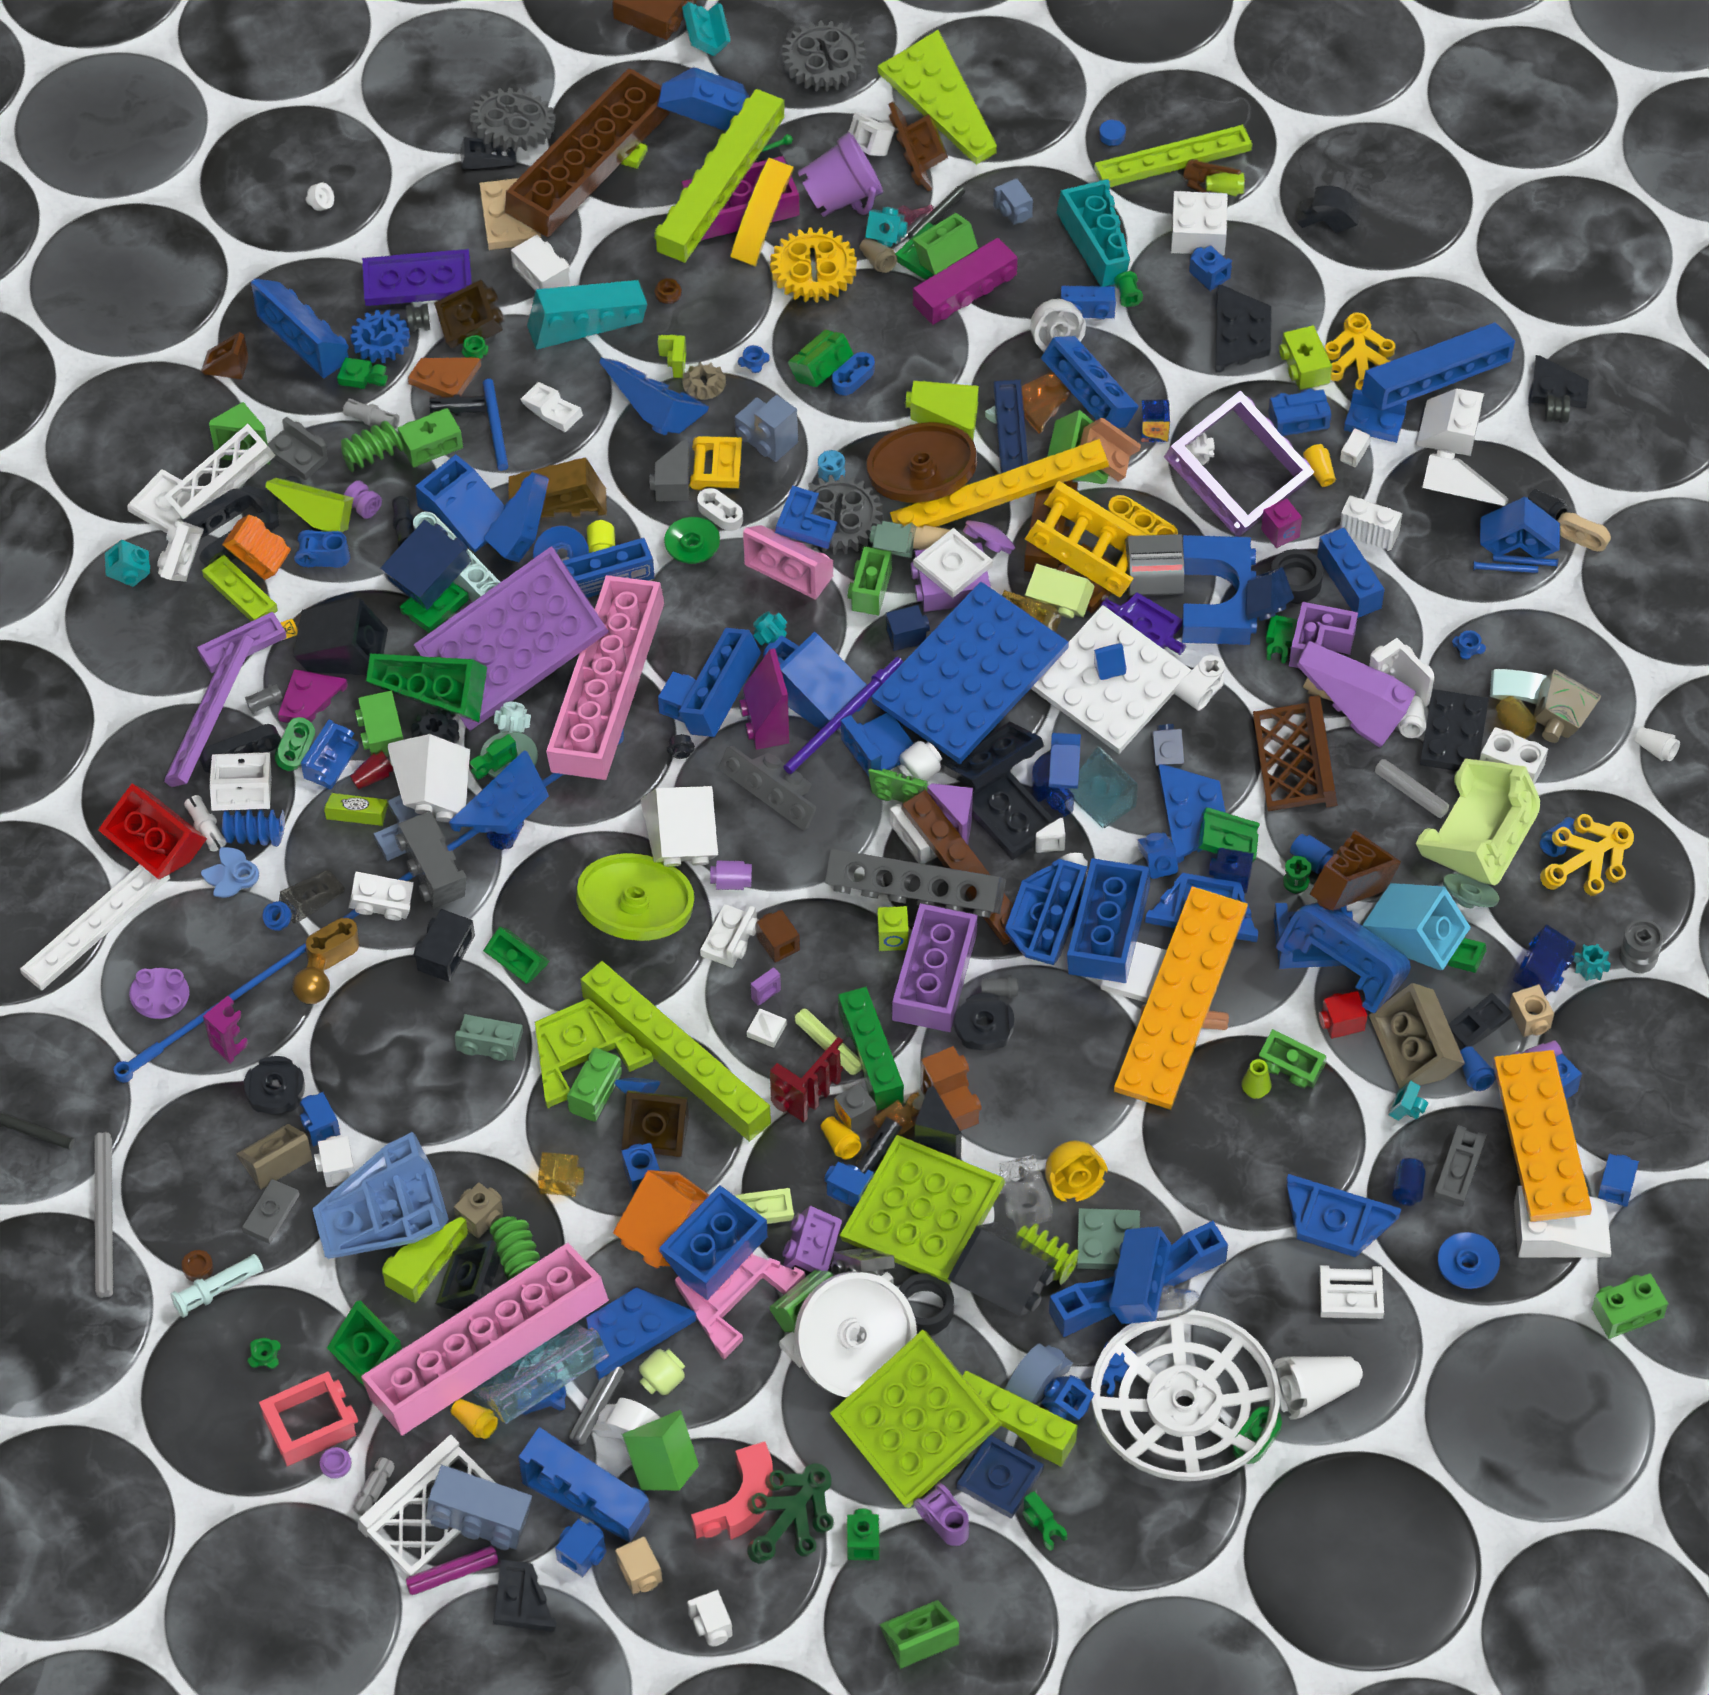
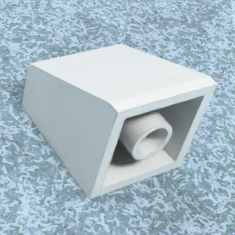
M431 734L388 743V751L403 805L415 809L417 814L431 811L436 820L440 822H449L466 806L470 749Z
M712 786L655 788L641 798V806L654 862H664V866L667 867L679 866L681 861H692V865L709 864V860L718 855Z

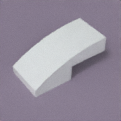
M540 382L521 398L522 403L533 413L564 432L583 416L580 407L561 399L558 390Z

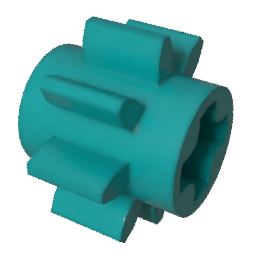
M767 611L753 623V626L756 628L753 637L760 645H763L765 642L767 644L774 643L781 635L784 637L787 635V632L784 630L787 627V621L779 612L774 616V614Z
M1584 944L1581 953L1578 952L1574 955L1573 962L1576 963L1575 973H1580L1585 978V981L1596 978L1600 981L1603 972H1609L1611 963L1607 961L1609 951L1604 952L1599 947V944L1590 946Z

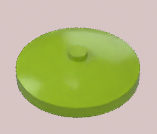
M624 853L603 857L591 863L579 877L576 901L582 915L599 930L623 939L646 941L667 937L685 926L692 914L694 892L689 880L676 867L664 866V862H654L653 857L648 855Z

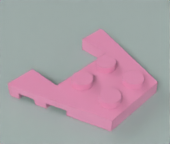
M752 1253L708 1300L684 1284L679 1276L675 1279V1284L690 1309L696 1313L697 1320L717 1352L725 1360L742 1343L743 1335L722 1318L762 1278L782 1294H786L805 1278L804 1271L798 1268L793 1270L781 1265V1262L771 1258L767 1260Z

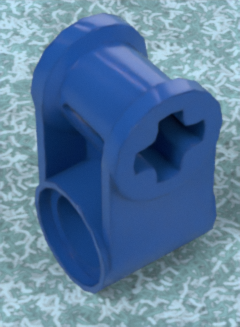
M305 530L298 534L299 550L295 553L294 557L298 565L303 567L338 568L345 566L349 562V547L343 533L339 531Z

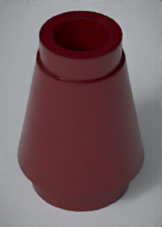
M380 751L377 754L373 753L350 775V778L358 790L363 787L390 777L389 773L394 771L385 754Z

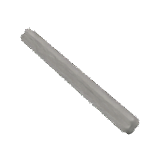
M107 1132L97 1133L94 1136L95 1292L97 1297L100 1298L111 1297L113 1294L112 1138L110 1133Z

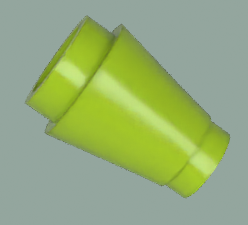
M1229 173L1206 176V192L1227 193V195L1237 197V194L1244 193V173L1240 175Z
M1260 1059L1251 1062L1242 1079V1089L1249 1097L1258 1099L1267 1095L1272 1086L1268 1065Z

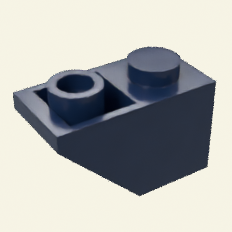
M1283 567L1259 574L1248 581L1246 611L1248 620L1259 617V620L1263 621L1274 617L1275 613L1285 610L1287 608L1285 604L1294 599Z

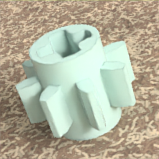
M506 702L500 710H495L494 724H498L500 732L509 731V733L515 731L522 733L525 728H529L531 715L527 714V709H525L523 704Z

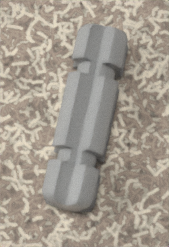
M384 1457L378 1459L374 1466L375 1471L370 1473L360 1491L361 1496H358L353 1504L354 1512L362 1516L377 1501L387 1483L386 1478H389L394 1470V1463Z

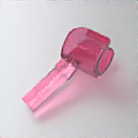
M903 205L899 208L898 213L905 215L904 222H907L908 226H910L916 217L931 212L934 208L933 205H928L911 210Z

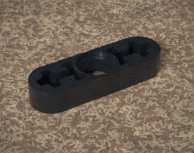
M265 724L204 748L200 754L199 761L204 771L211 773L213 754L268 753L278 747L281 737L274 725ZM245 746L242 750L234 752L237 748ZM239 759L238 762L242 763L245 762V760Z

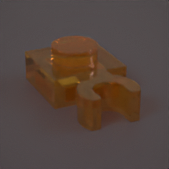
M919 1093L910 1095L906 1099L904 1107L898 1100L873 1117L872 1120L880 1128L887 1116L903 1127L897 1134L899 1136L915 1125L910 1117H918L920 1110L913 1107V1101L920 1096Z

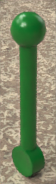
M787 134L783 136V139L765 146L761 152L783 144L789 145L792 143L793 138Z

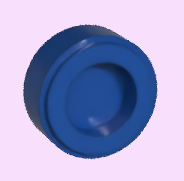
M1107 120L1100 126L1099 138L1106 145H1119L1125 139L1126 128L1120 121Z

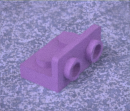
M809 1206L801 1213H797L790 1226V1229L793 1230L791 1239L786 1243L783 1250V1256L785 1257L783 1266L792 1268L796 1265L810 1272L814 1270L828 1271L842 1220L812 1206Z

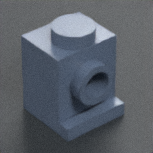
M1016 178L994 188L993 206L996 209L1000 208L1001 213L1005 217L1008 216L1015 225L1025 222L1032 217L1033 199Z

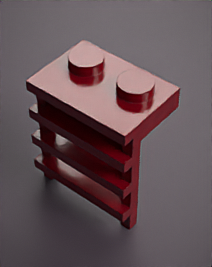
M837 1037L802 1078L779 1063L773 1066L770 1070L771 1101L778 1110L782 1112L787 1111L803 1123L806 1122L809 1108L811 1107L816 1110L819 1107V1097L823 1095L827 1098L830 1094L831 1083L833 1082L838 1085L841 1082L843 1066H841L838 1048L843 1043V1039Z

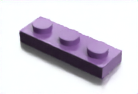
M271 612L198 646V654L210 673L216 671L232 638L248 635L254 639L247 656L287 638L286 631L275 614Z

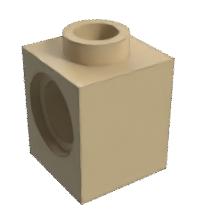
M1540 985L1512 993L1509 1010L1512 1012L1513 1018L1523 1037L1532 1034L1541 1035L1548 1031V1029H1551L1554 1012ZM1528 1012H1535L1538 1015H1532Z
M645 1536L616 1549L617 1564L633 1594L640 1591L648 1592L654 1589L659 1582H662L661 1568Z

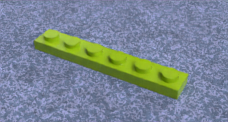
M1240 125L1095 163L1094 170L1099 181L1109 179L1110 187L1186 168L1191 159L1206 163L1252 151V142L1244 126Z

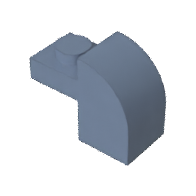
M1039 1343L1019 1363L1005 1390L1036 1405L1045 1397L1044 1389L1052 1379L1068 1373L1073 1362L1067 1359L1061 1350L1050 1345L1044 1347Z

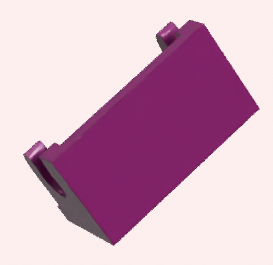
M227 996L203 1015L210 1046L231 1064L235 1061L234 1057L246 1048L248 1040L244 1038L240 1043L234 1044L233 1038L240 1032L237 1022L241 1018V1011L239 1010L234 1013V1001Z

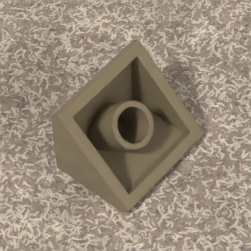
M286 1124L236 1154L260 1190L268 1186L271 1179L277 1181L313 1160L306 1134L290 1124Z

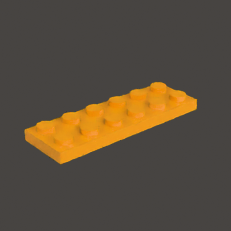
M1554 1050L1495 1056L1493 1059L1494 1071L1530 1222L1591 1215V1202Z

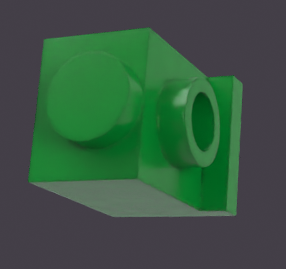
M865 1508L857 1509L853 1514H847V1560H879V1514H873L870 1509Z

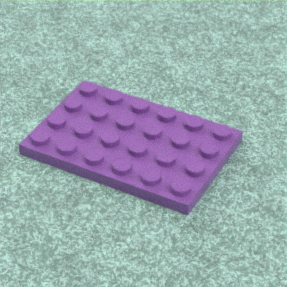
M551 546L416 642L414 646L419 654L424 657L473 659L487 667L479 723L459 716L465 726L471 731L495 714V710H500L504 703L512 702L606 635L609 630L555 549Z

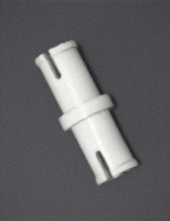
M192 796L196 807L193 806L188 798L184 806L194 821V828L207 838L206 843L209 850H219L214 842L215 839L221 847H224L226 840L216 825L217 819L208 812L201 796Z

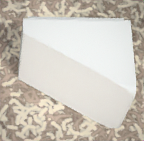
M1063 818L1057 819L1036 833L1035 852L1065 850Z

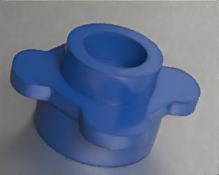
M751 345L744 349L743 357L738 358V365L747 367L753 373H759L762 371L764 363L769 362L770 355L764 352L760 346Z
M1471 630L1462 632L1452 642L1453 646L1457 647L1460 651V657L1465 660L1470 659L1475 654H1483L1486 650V646L1481 643L1480 635Z

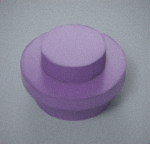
M338 1447L326 1450L320 1459L321 1471L325 1476L333 1479L345 1476L352 1466L349 1453Z

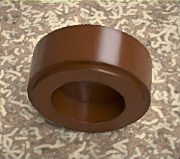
M193 1250L184 1256L182 1270L188 1280L193 1282L197 1279L206 1280L213 1273V1261L207 1252Z

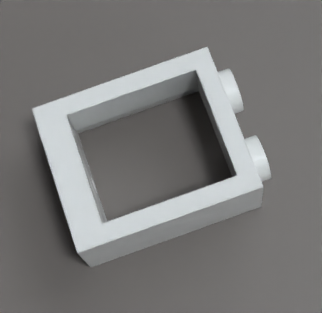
M270 752L213 754L210 774L211 811L270 809L272 779ZM239 759H244L245 762H244V763H239L238 760H239Z

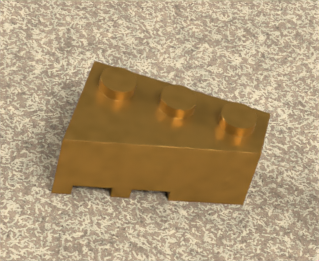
M586 457L509 476V500L515 496L521 487L522 481L531 472L546 476L549 479L540 518L554 517V513L572 512V516H581L580 512L598 511V515H607L606 487Z

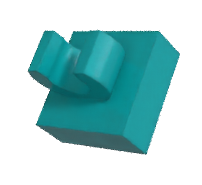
M1411 1080L1397 1092L1388 1115L1399 1121L1406 1114L1417 1119L1420 1113H1425L1428 1102L1423 1098L1417 1097L1421 1086Z

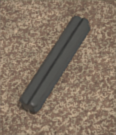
M621 1367L615 1368L598 1381L569 1434V1440L574 1445L583 1447L593 1431L592 1429L599 1419L600 1412L608 1404L624 1375V1370Z

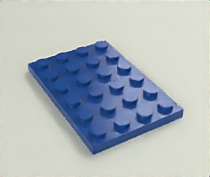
M980 581L871 696V699L875 705L961 764L1069 648V642Z

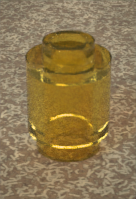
M1509 696L1497 705L1498 718L1508 731L1521 738H1527L1535 731L1537 720L1520 699Z

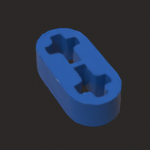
M859 352L853 355L833 373V390L837 394L844 396L855 392L874 374V357L867 352Z

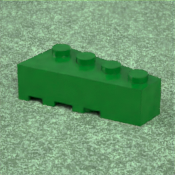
M370 654L366 681L385 691L392 690L394 694L479 723L487 667L473 659Z

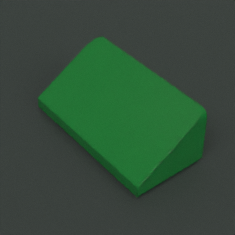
M498 927L483 950L526 984L531 982L550 962V960L513 932L503 927Z

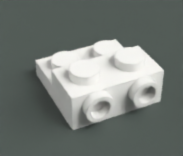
M175 521V524L170 526L166 536V540L169 541L166 551L161 552L157 566L160 567L158 574H161V577L186 582L204 530L203 528L183 521Z

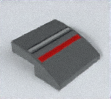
M1182 534L1127 536L1125 539L1128 561L1126 574L1134 578L1127 588L1128 597L1134 596L1136 592L1143 596L1182 595L1184 593Z

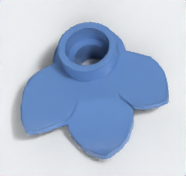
M229 847L220 848L221 864L201 871L204 880L208 884L215 886L214 896L221 898L231 897L242 888L253 886L259 879L257 866L246 860L245 854L242 851Z

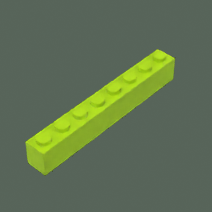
M758 89L753 92L750 98L747 97L745 99L742 110L738 116L735 115L732 118L727 132L720 135L716 148L713 152L710 151L707 154L704 165L700 170H696L689 187H685L681 192L678 203L669 209L662 225L659 224L656 228L654 239L656 240L657 252L686 263L785 118L784 99Z
M601 961L581 978L582 996L584 999L589 998L609 1015L620 1029L625 1033L631 1034L642 1048H647L652 1053L654 1060L750 1142L771 1124L770 1105L607 964Z

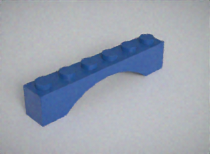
M1214 1221L1185 1233L1171 1245L1162 1292L1226 1262L1228 1244ZM1114 1276L1089 1283H1077L1050 1296L1049 1314L1063 1338L1114 1314L1109 1307V1296L1113 1292L1115 1283Z

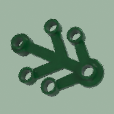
M813 1463L805 1467L802 1473L785 1474L781 1470H774L765 1479L766 1486L770 1490L778 1491L783 1487H801L795 1496L767 1497L763 1493H757L749 1498L747 1503L748 1509L754 1514H761L764 1511L784 1510L765 1536H759L748 1544L747 1553L753 1562L763 1564L774 1557L776 1542L793 1520L797 1539L795 1542L797 1554L806 1557L816 1550V1541L809 1534L806 1503L811 1496L815 1513L812 1521L814 1530L818 1533H826L833 1528L834 1519L831 1514L827 1513L825 1492L830 1488L832 1480L830 1472L825 1466ZM814 1474L819 1476L820 1484L814 1480ZM773 1476L779 1478L780 1485L774 1484ZM755 1499H759L762 1502L761 1509L755 1505ZM820 1518L825 1519L827 1523L826 1528L821 1526ZM802 1541L808 1543L809 1551L803 1549ZM761 1543H764L768 1549L767 1553H764L761 1550Z

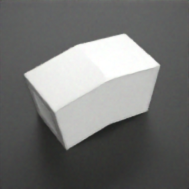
M1354 428L1341 450L1340 461L1356 467L1371 442L1370 435Z

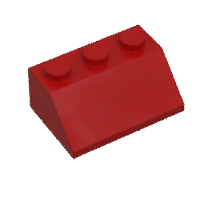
M133 783L98 829V831L157 879H162L190 863L207 840L204 835L148 790Z

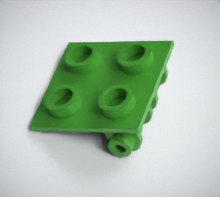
M870 768L868 770L872 794H875L877 798L884 801L893 799L905 803L925 789L927 791V786L929 785L928 781L914 777L911 781V776H907L904 779L901 773L897 777V772L884 768L882 771Z

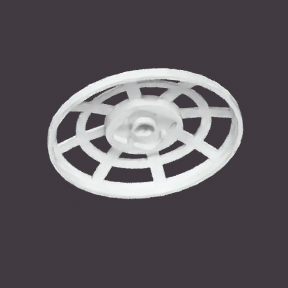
M1197 1310L1158 1312L1156 1321L1127 1325L1103 1349L1095 1365L1091 1382V1391L1095 1393L1091 1400L1094 1418L1101 1434L1111 1448L1136 1468L1154 1476L1175 1481L1212 1479L1230 1473L1246 1464L1262 1449L1270 1438L1277 1421L1280 1406V1386L1276 1370L1269 1355L1260 1343L1245 1329L1230 1320ZM1183 1324L1211 1328L1229 1336L1232 1340L1222 1353L1205 1345L1185 1342ZM1171 1325L1172 1343L1155 1347L1142 1354L1139 1358L1125 1345L1131 1339L1146 1331ZM1242 1347L1250 1352L1259 1364L1268 1387L1249 1391L1243 1374L1232 1362ZM1123 1352L1125 1356L1124 1362L1129 1366V1369L1126 1371L1121 1382L1119 1398L1100 1396L1103 1376L1110 1359L1115 1353L1121 1355ZM1186 1353L1201 1355L1214 1362L1205 1371L1201 1368L1187 1365ZM1173 1354L1174 1366L1161 1371L1158 1375L1147 1366L1148 1363L1159 1357ZM1224 1369L1235 1381L1239 1393L1222 1395L1221 1388L1216 1379ZM1137 1374L1150 1385L1147 1399H1128L1130 1387ZM1180 1396H1188L1193 1400V1403L1185 1407L1179 1405L1176 1399ZM1269 1399L1270 1409L1267 1423L1256 1443L1240 1434L1236 1437L1249 1418L1251 1403ZM1241 1405L1240 1415L1233 1429L1218 1421L1222 1407ZM1102 1409L1120 1411L1126 1428L1137 1442L1127 1450L1118 1444L1105 1423ZM1130 1411L1148 1412L1155 1425L1144 1435L1135 1425ZM1209 1430L1223 1439L1211 1447L1196 1450L1195 1436L1204 1434ZM1165 1433L1182 1437L1183 1451L1167 1449L1157 1445L1155 1442ZM1231 1444L1247 1452L1228 1465L1200 1472L1198 1459L1216 1455ZM1149 1449L1153 1453L1166 1458L1185 1460L1187 1472L1160 1469L1142 1462L1138 1457Z

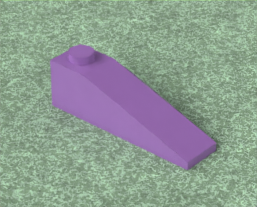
M1311 641L1306 643L1296 664L1318 690H1324L1333 700L1334 704L1332 706L1338 712L1341 710L1352 722L1350 726L1355 732L1379 748L1383 746L1402 720L1416 691L1389 674Z

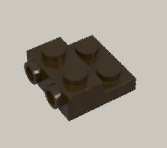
M481 279L434 303L446 343L451 349L464 343L465 339L469 336L478 335L485 340L503 331L501 323L505 321L501 309L498 306L495 307V302L499 301L493 287L488 288Z

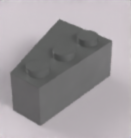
M431 811L398 823V834L395 835V840L400 851L405 850L409 857V860L406 862L413 877L417 876L421 883L418 888L423 901H429L432 909L465 897L467 876L463 870L458 872L453 861L456 860V856L452 850H448L444 842L445 836Z

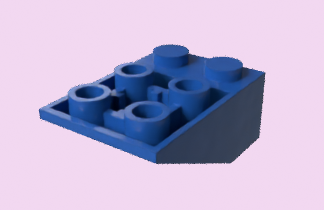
M456 454L415 486L418 507L424 512L436 515L458 539L474 552L488 543L484 537L488 533L490 525L499 518L505 509V505L476 470Z

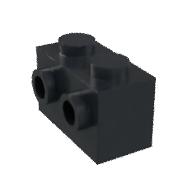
M440 909L437 917L430 920L424 940L419 941L414 949L413 956L416 958L417 970L450 982L475 937L473 920Z

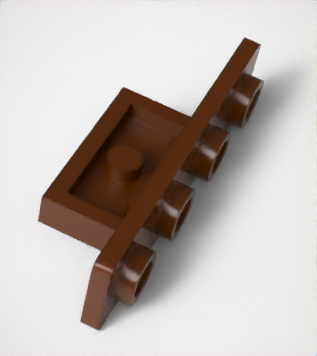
M892 101L888 104L891 114L888 116L896 129L898 128L899 132L896 134V137L901 146L906 149V152L903 153L908 164L911 167L913 166L912 177L918 186L923 185L929 192L933 187L926 170L949 158L934 120L928 114L908 126L904 114Z

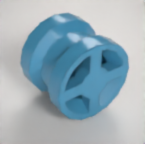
M836 450L825 451L818 457V477L823 479L824 482H829V475H832L835 481H838L841 475L845 478V458Z

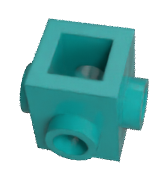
M883 207L882 211L875 209L869 211L865 238L876 239L877 242L888 247H892L893 243L901 242V238L906 236L908 223L904 222L905 215L898 214L899 209ZM886 223L890 226V230L886 229Z
M121 539L105 552L106 576L134 587L150 574L149 551Z

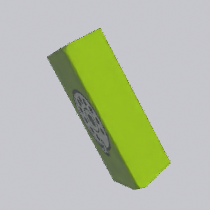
M331 793L325 805V816L328 820L383 826L388 800Z

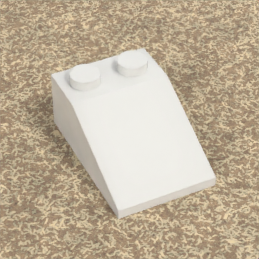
M1439 449L1437 454L1433 453L1429 456L1422 488L1503 506L1507 504L1508 498L1461 459L1454 458V452Z
M1518 1186L1514 1200L1518 1258L1611 1257L1606 1200L1589 1196L1592 1207L1591 1215L1530 1222L1522 1186Z

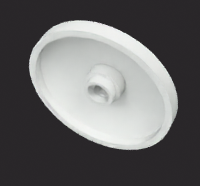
M864 1272L841 1273L820 1283L805 1299L796 1320L795 1347L803 1369L818 1386L830 1393L848 1397L917 1335L916 1321L912 1308L904 1294L888 1280Z

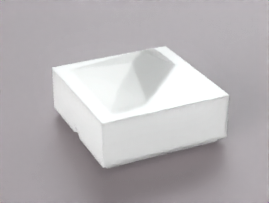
M759 1009L747 1030V1037L774 1048L787 1025V1019Z

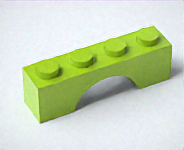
M968 1371L964 1372L963 1377L999 1419L1002 1427L1021 1437L1030 1446L1034 1454L1062 1467L1076 1443V1424Z

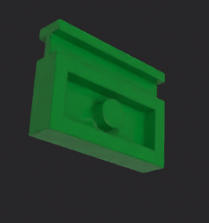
M452 582L428 610L411 598L400 606L401 614H406L410 617L411 621L430 633L469 600L468 592Z
M1206 807L1202 812L1203 821L1200 826L1198 848L1252 864L1257 856L1259 836L1257 830L1260 823Z

